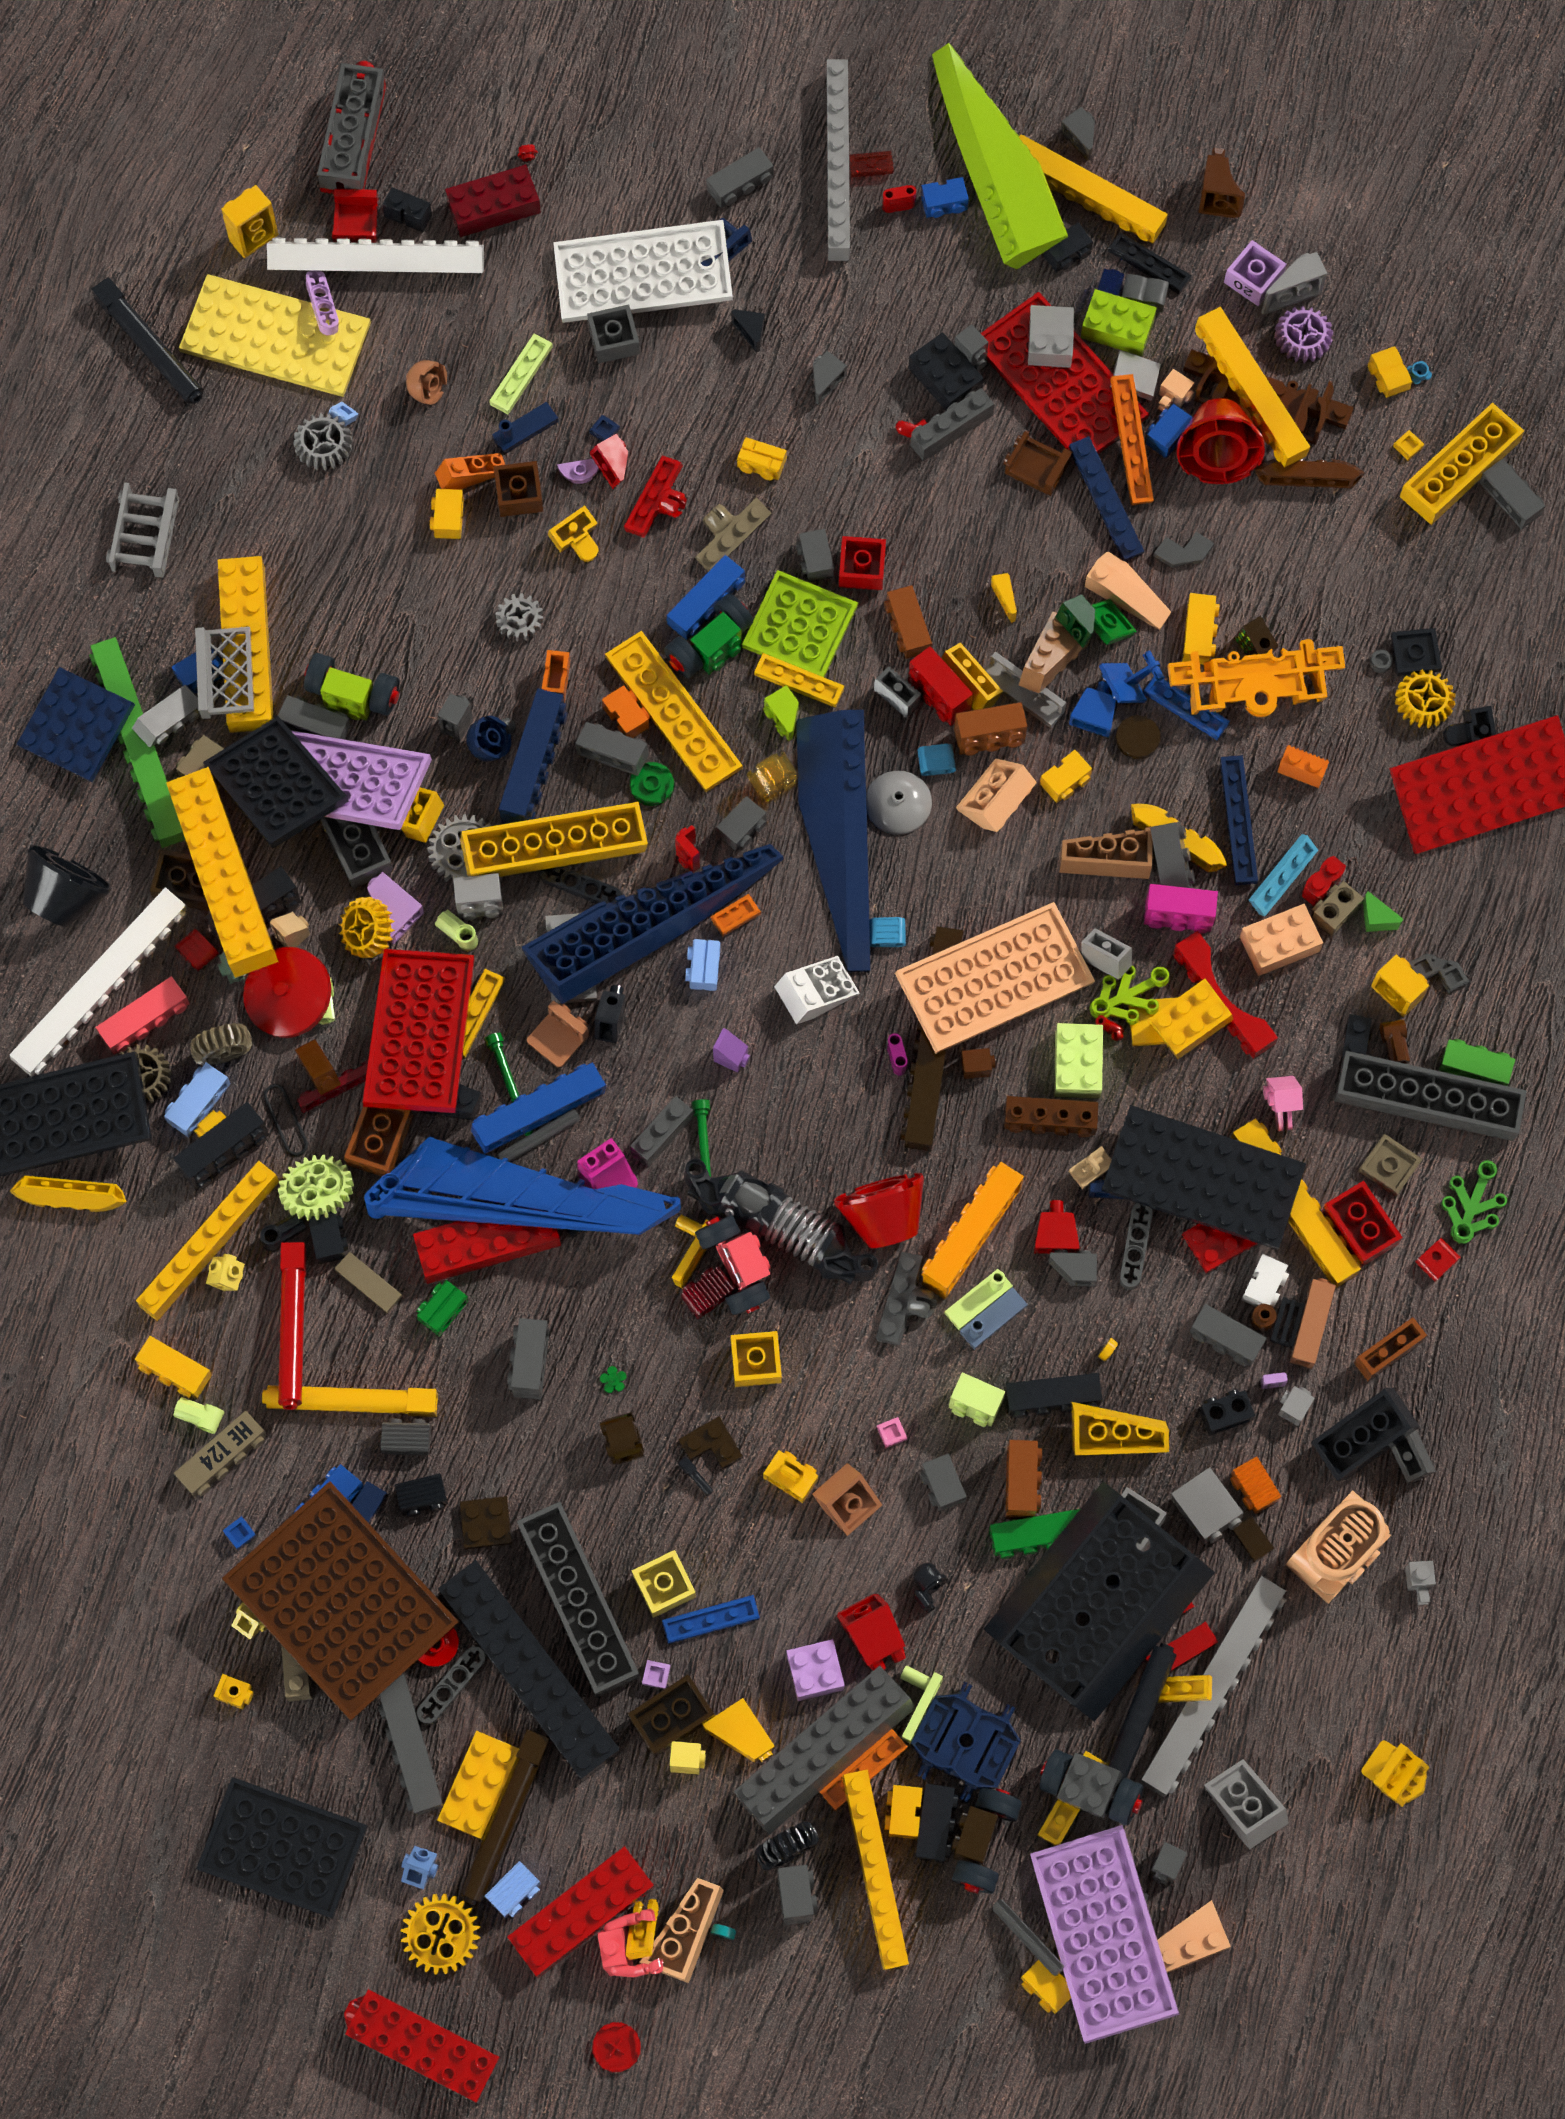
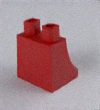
M872 1594L837 1614L836 1617L862 1660L872 1671L878 1666L885 1670L886 1666L882 1659L890 1655L894 1663H898L906 1658L903 1649L905 1644L888 1603L879 1594Z

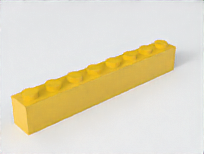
M1022 134L1019 136L1023 144L1030 150L1032 156L1040 163L1050 190L1063 194L1065 198L1081 204L1088 211H1094L1101 215L1104 220L1116 223L1121 229L1136 234L1143 241H1148L1152 244L1155 242L1166 225L1167 213Z
M1219 307L1198 317L1195 326L1197 336L1203 339L1209 355L1214 356L1217 361L1219 371L1226 375L1230 388L1234 392L1236 391L1240 397L1242 407L1249 411L1253 424L1259 427L1264 441L1270 444L1274 450L1273 453L1276 460L1281 462L1285 468L1306 457L1310 445L1222 308Z
M1256 1118L1234 1131L1231 1136L1232 1139L1277 1154L1282 1153L1279 1145L1275 1141L1272 1142L1269 1138L1266 1126L1263 1123H1259ZM1301 1179L1288 1222L1327 1279L1331 1281V1284L1336 1285V1289L1358 1275L1361 1270L1359 1267L1360 1262L1354 1254L1351 1255L1346 1248V1241L1333 1230L1334 1225L1328 1216L1324 1217L1320 1211L1321 1206L1314 1197H1310L1307 1192L1308 1188Z
M258 1161L137 1298L136 1302L139 1307L158 1321L279 1183L277 1175Z
M868 1770L844 1774L842 1779L882 1968L885 1970L908 1965V1957Z

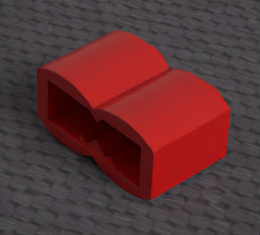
M1335 856L1327 858L1322 863L1319 872L1314 873L1308 878L1302 892V897L1313 906L1320 900L1323 901L1328 891L1341 881L1346 865Z

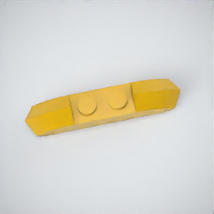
M1131 804L1133 825L1141 830L1179 822L1173 817L1168 818L1166 816L1168 812L1157 806ZM1185 828L1187 837L1184 839L1185 848H1189L1191 862L1208 873L1218 871L1227 866L1222 852L1212 840L1206 836L1201 839L1194 830H1187Z
M23 1176L10 1190L13 1195L22 1201L39 1207L48 1205L53 1208L70 1207L76 1210L89 1209L91 1212H103L115 1209L126 1203L123 1190L117 1184Z

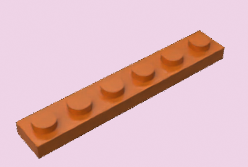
M1133 374L1112 376L1110 380L1131 505L1152 503L1154 498Z

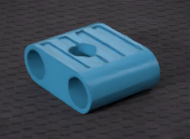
M952 744L923 746L917 749L922 776L949 774L956 771Z
M883 917L869 919L870 947L906 946L905 918Z

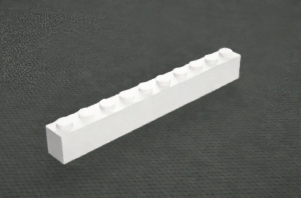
M272 238V241L267 243V270L483 273L484 245H479V241H466V244H457L455 240H446L444 244H436L435 240H423V244H414V240H401V243H393L391 239H381L380 243H371V239H358V243H350V239H337V242H328L326 238H317L315 242H307V238H294V242H285V238Z
M165 887L10 1054L11 1060L31 1077L35 1073L39 1075L46 1068L47 1060L51 1056L55 1058L63 1049L61 1045L66 1040H72L78 1033L77 1028L82 1023H88L94 1015L92 1012L98 1006L102 1007L108 1001V995L113 989L117 991L124 984L125 980L123 978L129 972L133 974L140 966L139 961L144 956L148 957L153 953L156 948L154 945L160 939L163 941L171 933L170 928L174 923L179 924L186 917V905Z

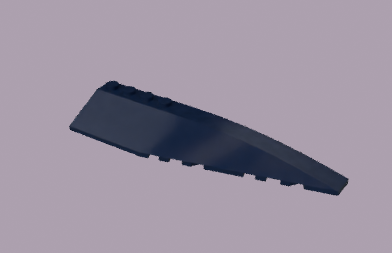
M839 710L797 719L798 804L809 836V842L813 850L823 890L828 901L835 931L840 942L847 972H870L864 710Z
M771 844L743 853V857L727 858L720 865L712 867L710 864L702 867V871L694 874L690 871L658 882L656 887L638 889L636 894L627 897L625 895L615 897L616 901L607 904L605 901L600 902L522 946V950L549 991L561 1004H564L672 941L716 912L784 859L783 855Z

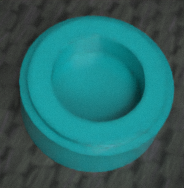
M714 1924L711 1934L734 1940L736 1931L731 1927Z

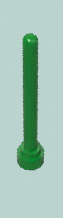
M493 1033L485 1037L484 1041L487 1048L494 1052L513 1103L519 1096L502 1050L504 1040L501 1033ZM532 1130L525 1133L524 1135L529 1136L530 1134H532Z
M699 1099L692 1101L691 1105L698 1123L700 1160L706 1165V1169L711 1177L706 1120L708 1111H710V1101Z

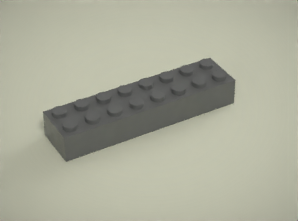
M1346 1051L1342 1058L1334 1102L1514 1141L1519 1134L1527 1091Z
M557 1502L518 1520L517 1524L595 1697L598 1698L640 1678L639 1672L561 1502Z
M878 1666L734 1790L737 1799L770 1835L915 1709L911 1698L881 1666Z

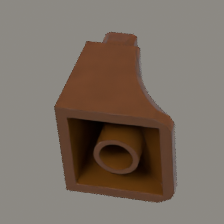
M1213 148L1212 155L1207 156L1198 213L1239 218L1242 214L1245 193L1232 177L1229 158L1225 157V149Z

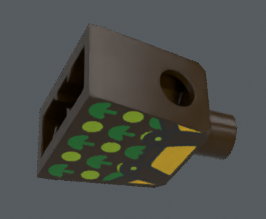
M1261 615L1244 625L1234 637L1246 655L1266 654L1270 649H1272L1273 654L1278 648L1276 640Z

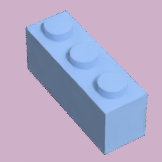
M207 1062L203 1067H198L189 1085L185 1084L181 1088L178 1099L167 1106L164 1115L167 1123L187 1137H190L197 1128V1124L206 1117L230 1086L229 1078Z

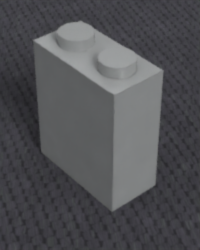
M1210 1467L1171 1493L1172 1502L1203 1544L1209 1541L1210 1543L1216 1542L1222 1537L1223 1531L1228 1528L1233 1530L1242 1523L1240 1519L1243 1518V1511Z

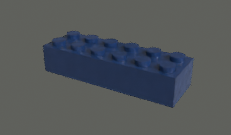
M537 688L499 807L501 825L536 818L534 809L536 805H540L542 799V792L540 790L542 784L546 785L549 776L547 768L548 765L553 764L555 758L553 749L555 744L559 745L561 739V732L559 730L561 724L565 725L568 712H566L567 704L564 703L562 694Z

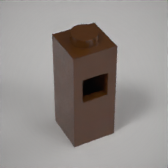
M315 1039L295 1049L302 1066L320 1095L341 1085L334 1068Z

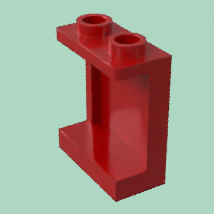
M334 189L333 242H337V239H350V243H358V239H371V243H376L379 202L377 190Z

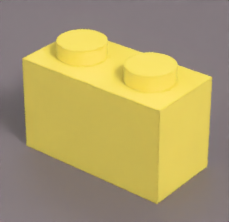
M672 1741L670 1771L699 1775L700 1768H705L706 1758L705 1751L701 1750V1744Z

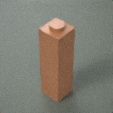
M1313 1279L1310 1284L1289 1363L1310 1369L1315 1365L1336 1286L1327 1279Z

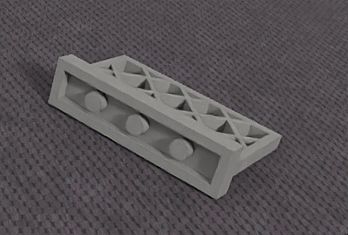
M204 627L195 628L198 711L201 718L208 719L211 718V715L254 712L250 627L205 630ZM246 634V640L240 646L232 641L236 635ZM221 636L225 641L216 648L211 644V637ZM230 643L237 650L228 658L221 651ZM240 652L247 657V660L241 667L233 662ZM219 654L226 661L217 669L212 664V660ZM229 664L237 669L230 678L222 673ZM241 673L248 680L242 687L234 682ZM218 675L226 680V683L220 689L213 685V681ZM230 684L238 689L231 699L223 693ZM243 693L248 698L249 705L239 706L235 701ZM219 696L228 701L223 707L214 708V701Z

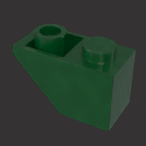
M1081 594L1063 602L1055 617L1079 645L1084 648L1094 631L1095 609Z

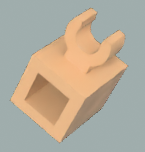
M1173 369L1161 384L1159 395L1162 396V399L1159 401L1158 409L1161 411L1165 408L1169 409L1172 403L1181 408L1185 402L1189 403L1195 394L1193 392L1195 382Z

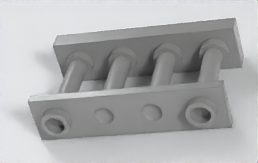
M124 483L123 490L119 492L118 502L120 503L112 547L111 550L107 551L106 561L114 572L117 570L118 562L150 566L155 577L164 578L179 503L177 489L168 488L166 496L162 498L132 494L129 483ZM130 502L162 506V509H164L163 515L152 517L128 514ZM126 522L158 526L160 529L159 535L149 537L125 534ZM122 542L154 546L156 548L155 555L146 557L120 553Z

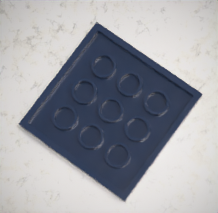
M59 667L16 745L93 783L135 704Z

